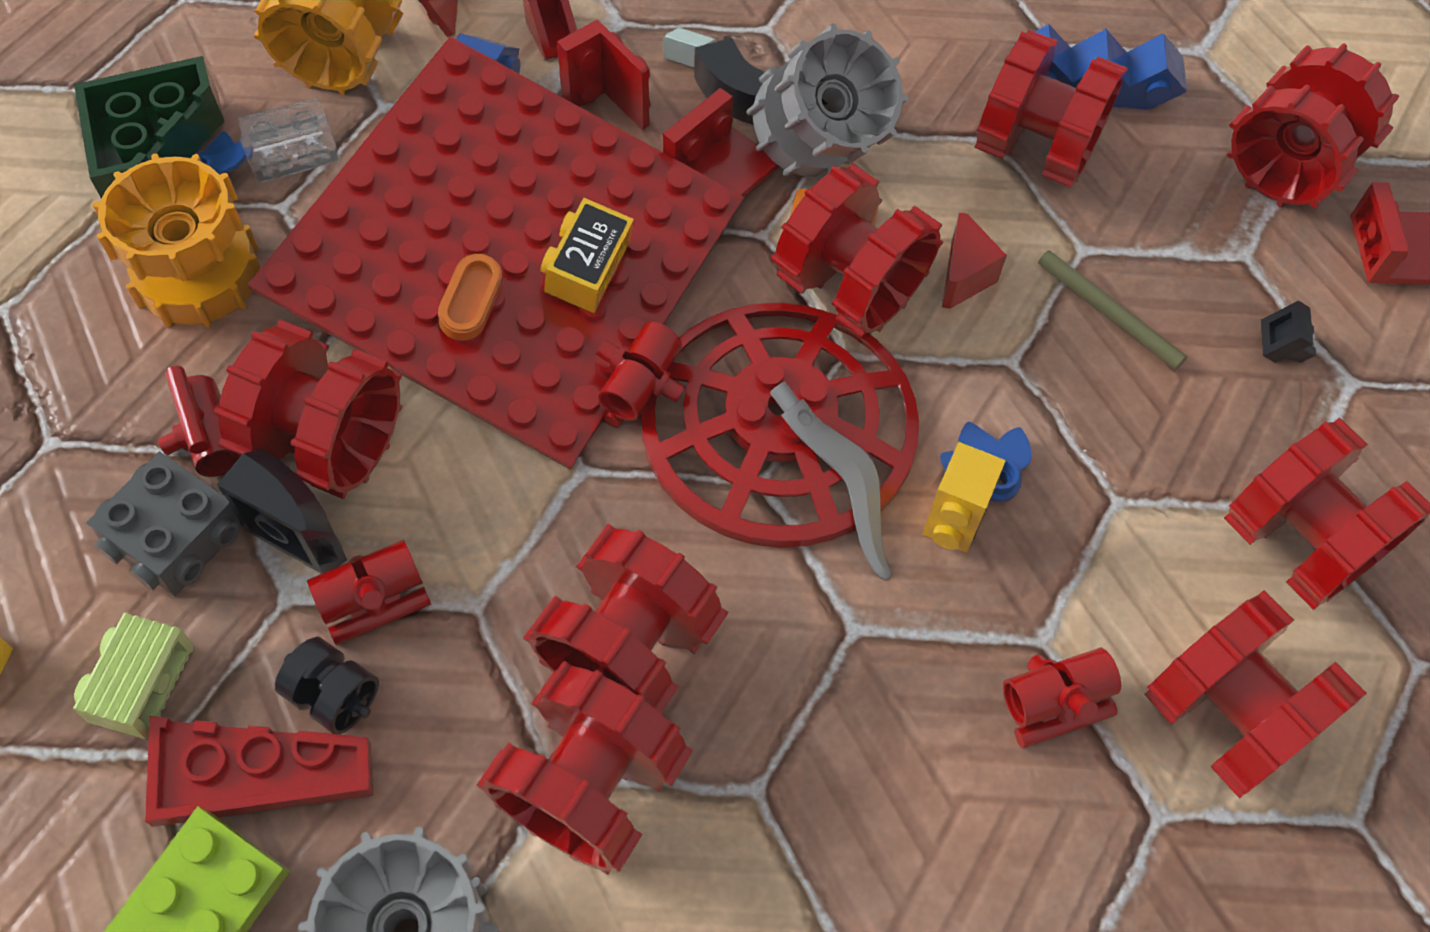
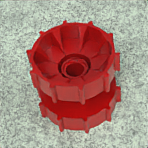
M1028 29L1027 33L1021 32L1019 39L1009 55L1006 56L992 91L988 95V101L976 130L978 131L977 142L974 148L1003 160L1006 154H1011L1013 147L1025 129L1049 138L1053 142L1046 157L1042 176L1071 188L1073 183L1077 182L1107 123L1128 68L1097 56L1096 60L1092 59L1077 87H1072L1047 77L1054 61L1053 57L1058 41Z
M1345 43L1341 44L1339 48L1325 47L1313 50L1309 45H1306L1291 61L1289 67L1282 66L1266 83L1268 88L1252 104V107L1245 106L1229 124V127L1233 129L1231 150L1227 153V157L1234 159L1239 172L1247 181L1245 187L1250 188L1252 186L1263 195L1276 200L1278 207H1282L1284 203L1293 205L1310 204L1312 208L1316 209L1335 189L1342 191L1358 172V168L1354 167L1357 159L1371 146L1378 148L1393 130V126L1389 122L1393 113V105L1399 99V95L1392 94L1387 80L1379 71L1381 67L1380 62L1372 64L1364 57L1347 50Z
M852 163L849 168H838L834 165L830 173L820 179L811 189H806L803 199L797 205L788 221L781 226L783 231L779 238L776 252L772 255L771 260L776 263L779 269L776 276L801 294L806 289L816 287L821 289L824 283L837 272L844 278L840 284L837 296L831 303L838 311L836 320L863 338L866 333L876 330L880 332L885 324L902 308L904 309L907 306V302L916 292L924 278L930 274L929 269L935 260L938 249L944 241L941 240L939 232L942 224L916 206H913L910 211H900L897 209L893 216L879 228L872 225L877 207L883 200L879 197L877 190L880 181Z
M279 319L275 327L267 328L261 333L253 331L251 341L241 351L234 364L228 365L226 369L229 374L222 390L219 406L214 409V414L218 415V426L222 437L218 446L235 452L240 457L243 453L261 448L277 459H281L291 452L294 454L297 467L295 473L302 481L311 484L314 488L345 499L347 492L355 489L362 482L367 483L369 481L370 473L378 464L385 450L390 448L389 441L395 428L397 416L403 408V405L400 404L399 385L402 374L387 368L388 361L357 349H353L351 356L342 358L337 363L330 361L328 364L326 355L329 349L328 344L312 339V331Z
M1340 417L1334 422L1327 423L1325 421L1296 444H1292L1286 452L1271 463L1262 473L1254 477L1253 481L1236 500L1229 504V513L1224 517L1249 545L1256 540L1267 538L1272 532L1286 522H1289L1316 549L1300 566L1293 570L1294 573L1291 578L1286 581L1313 610L1331 600L1335 595L1360 578L1422 525L1430 515V502L1408 481H1405L1400 486L1392 487L1387 493L1367 506L1339 479L1359 459L1358 456L1362 449L1368 445Z
M607 524L576 566L578 570L583 572L587 583L592 588L590 592L602 600L597 609L594 611L586 603L582 606L574 602L562 601L559 597L554 596L523 639L530 643L533 651L540 659L539 663L546 666L552 672L554 670L557 671L563 661H566L571 666L593 672L598 670L603 676L622 685L634 694L642 695L647 703L662 713L679 686L672 682L670 674L665 668L666 662L658 658L651 651L658 641L663 646L669 644L674 647L688 649L691 653L695 654L702 643L708 645L728 615V611L721 606L720 599L715 592L717 586L709 583L684 559L685 556L683 554H676L661 543L647 537L641 530L633 532L626 529H615L612 525Z
M1265 590L1250 600L1247 599L1241 606L1211 627L1207 633L1172 661L1147 686L1149 690L1144 694L1171 725L1190 713L1208 698L1244 736L1210 766L1239 799L1276 771L1367 694L1337 662H1334L1300 691L1281 674L1262 652L1287 630L1288 625L1294 619Z
M563 661L558 670L553 671L532 702V705L539 709L543 718L549 723L548 727L562 736L550 757L547 759L542 754L537 755L527 750L516 748L508 742L503 750L500 749L477 783V786L485 791L488 797L495 803L494 806L504 811L513 820L527 829L531 835L540 838L568 855L572 860L580 861L609 875L612 869L617 872L621 871L642 836V833L637 831L632 822L627 818L628 813L619 809L609 800L621 779L626 781L628 779L636 783L652 787L655 791L659 792L664 783L669 786L673 785L693 750L686 746L683 737L679 733L680 727L666 719L658 710L647 703L642 695L634 694L622 685L606 678L598 670L593 672L571 666L566 661Z

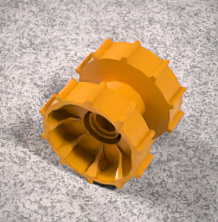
M261 0L255 10V13L260 18L254 38L262 42L265 50L274 60L273 65L275 67H281L292 76L305 82L307 88L315 86L325 90L338 91L339 94L345 95L347 89L354 88L360 83L365 86L368 85L378 65V61L374 58L383 40L381 36L384 34L392 36L403 15V12L399 10L402 0Z
M155 153L152 154L151 160L135 165L124 173L114 172L115 180L106 189L101 201L92 203L102 232L97 234V238L110 260L119 259L127 267L131 282L126 284V288L138 308L146 307L155 316L161 318L166 328L171 327L173 323L183 325L204 324L205 328H210L212 321L227 316L237 308L242 310L247 308L245 301L253 292L248 288V283L261 269L257 256L254 251L258 250L259 246L250 225L243 226L233 204L238 197L227 173L218 174L209 165L202 163L198 154H194L191 158H159L158 154Z

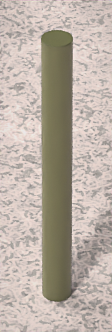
M1050 250L1041 256L1038 261L1041 267L1174 370H1177L1187 359L1183 352Z

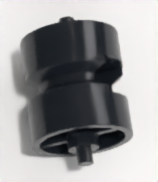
M312 637L304 641L292 653L286 655L285 662L275 680L276 693L300 710L310 709V717L333 734H343L352 728L362 717L366 719L370 715L371 709L369 707L379 688V679L374 674L353 660L344 662V654L321 637Z

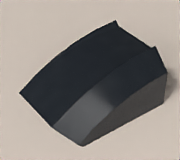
M262 448L243 453L217 484L238 516L242 527L248 533L321 574L339 567L347 561L340 541L335 535L328 517L314 493L288 466Z

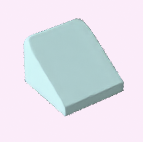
M677 28L667 33L663 39L664 58L694 67L695 47L713 43L715 39Z

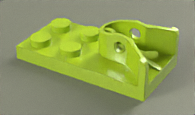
M197 806L104 932H247L291 870L210 811Z

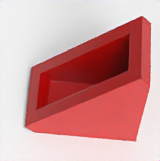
M523 0L526 24L543 58L546 59L558 55L557 41L577 31L569 0Z
M959 212L952 236L942 300L943 308L951 309L997 283L1007 256L967 213Z

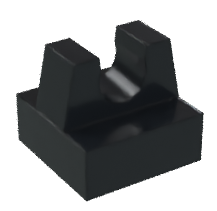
M1298 300L1261 319L1264 357L1276 363L1284 358L1303 362L1316 356V348L1312 346L1314 345V326L1311 321L1310 307Z

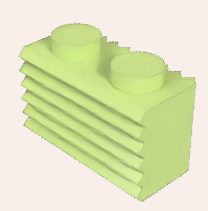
M127 612L123 613L118 625L109 628L105 632L100 644L101 657L92 674L84 675L77 684L74 694L76 704L73 710L90 724L147 740L149 738V716H161V710L165 708L166 701L170 698V692L175 689V682L179 680L180 672L184 670V664L189 661V654L193 652V643L176 626L171 627L165 623L161 624L137 615L133 616Z

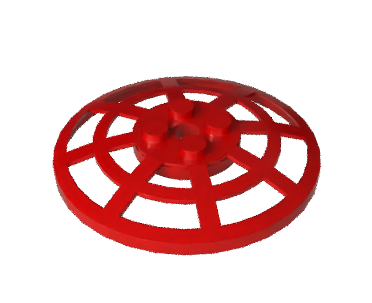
M788 303L752 304L729 309L706 318L679 337L682 347L678 354L697 338L710 330L726 324L730 325L736 336L714 347L697 366L672 362L667 370L672 373L670 378L688 383L683 402L686 430L660 442L656 430L655 406L657 397L652 394L641 411L643 444L649 465L661 487L678 507L698 523L732 539L748 544L777 548L801 547L831 541L857 529L852 509L838 515L829 490L830 487L843 480L842 477L833 468L822 472L815 452L800 439L782 416L770 411L769 406L776 403V401L769 392L785 381L799 401L804 399L823 423L861 447L867 455L869 454L893 468L888 478L880 486V510L882 512L897 496L909 475L918 446L919 416L916 398L906 374L894 356L869 333H866L861 338L836 320V314L810 306ZM786 316L808 319L816 323L810 332L785 327L754 330L748 318ZM835 328L853 337L871 350L887 367L888 371L866 373L862 365L848 351L828 339L833 329ZM785 339L803 342V345L795 358L769 357L761 341ZM742 346L751 361V364L743 368L735 377L711 370L724 356ZM821 349L839 360L853 376L829 381L820 370L813 366ZM701 386L727 393L725 413L700 423L697 403ZM900 388L906 413L905 440L901 451L876 437L880 411L875 390ZM862 393L865 405L863 429L837 417L838 397ZM730 432L734 440L747 451L740 469L723 459L710 445L708 440ZM694 447L697 455L709 469L725 481L733 484L722 510L708 504L690 490L673 471L668 459ZM765 460L772 462L797 461L803 479L780 481L761 478L758 475ZM751 492L774 497H798L810 494L819 521L799 525H772L742 519L740 516Z

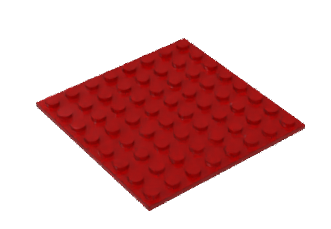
M450 36L248 283V288L347 345L388 361V368L401 373L411 381L571 470L607 412L601 405L598 394L613 371L609 369L610 363L595 355L600 344L606 339L619 348L622 345L630 347L646 322L653 321L665 324L739 209L744 196ZM583 198L634 219L630 243L595 313L544 292L546 274L540 271L549 247L557 248L562 240L559 232L565 216L569 211L576 213ZM472 254L490 256L497 261L501 268L502 285L483 331L473 339L463 341L452 339L440 328L438 309L458 263L466 256Z

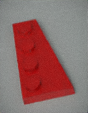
M149 716L145 822L151 827L184 823L197 806L207 809L219 818L373 796L372 747L367 737L298 731L297 733L272 731L269 727L248 726V729L219 726L217 722L194 720V723L171 721L166 717Z

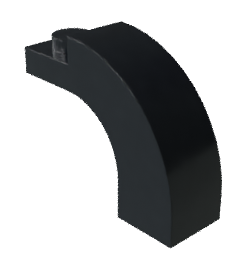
M733 38L695 47L694 78L705 97H710L718 89L722 88L733 96L732 118L754 125L753 116L748 115L747 110L754 105L756 95L762 85L759 77L766 71L760 70L748 63L740 53ZM822 99L823 106L825 104H828L825 100Z

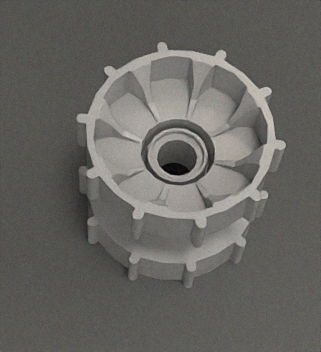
M832 23L809 43L802 40L787 53L790 60L782 67L777 69L775 66H772L759 77L762 85L756 95L754 105L747 110V114L753 116L754 130L760 143L756 146V150H764L773 162L784 169L783 175L785 177L794 173L801 176H816L817 181L830 173L834 165L837 167L844 163L849 165L868 152V148L876 143L881 145L897 135L894 126L900 116L902 105L909 100V97L903 95L902 82L896 67L899 59L897 57L892 59L886 50L871 38L872 32L870 30L862 34L853 30L837 29L836 24ZM822 99L828 103L831 112L825 109Z
M417 827L413 835L391 834L372 838L368 832H364L361 835L363 843L345 853L328 871L324 868L317 870V875L322 880L312 899L308 921L301 922L298 925V929L301 932H393L397 924L403 920L416 919L419 922L418 932H500L496 925H491L490 914L481 899V896L485 893L483 884L479 878L475 877L470 880L468 876L473 870V866L467 855L462 853L455 857L443 846L431 841L422 827Z

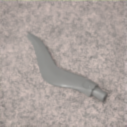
M783 381L769 392L784 411L781 416L800 439L829 464L845 481L864 555L873 571L881 579H888L891 571L884 555L881 538L879 477L872 459L861 447L823 423L814 414L805 400L799 401L787 383Z

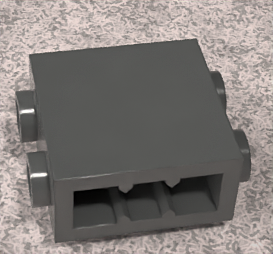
M160 451L148 463L140 466L134 472L132 478L111 499L104 501L97 508L95 514L86 522L99 538L93 545L106 558L115 564L124 559L133 566L129 570L130 573L147 588L153 591L160 585L174 596L186 585H190L198 579L204 566L221 548L229 546L235 540L242 527L238 516L224 495Z

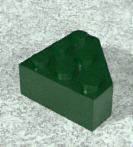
M203 56L74 84L89 177L101 199L106 189L115 180L114 172L124 173L135 165L151 160L152 154L155 153L158 154L159 158H191L224 122L218 92Z

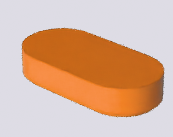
M472 254L466 256L458 263L438 309L440 328L448 337L462 341L470 340L483 331L502 285V271L497 261L484 254Z

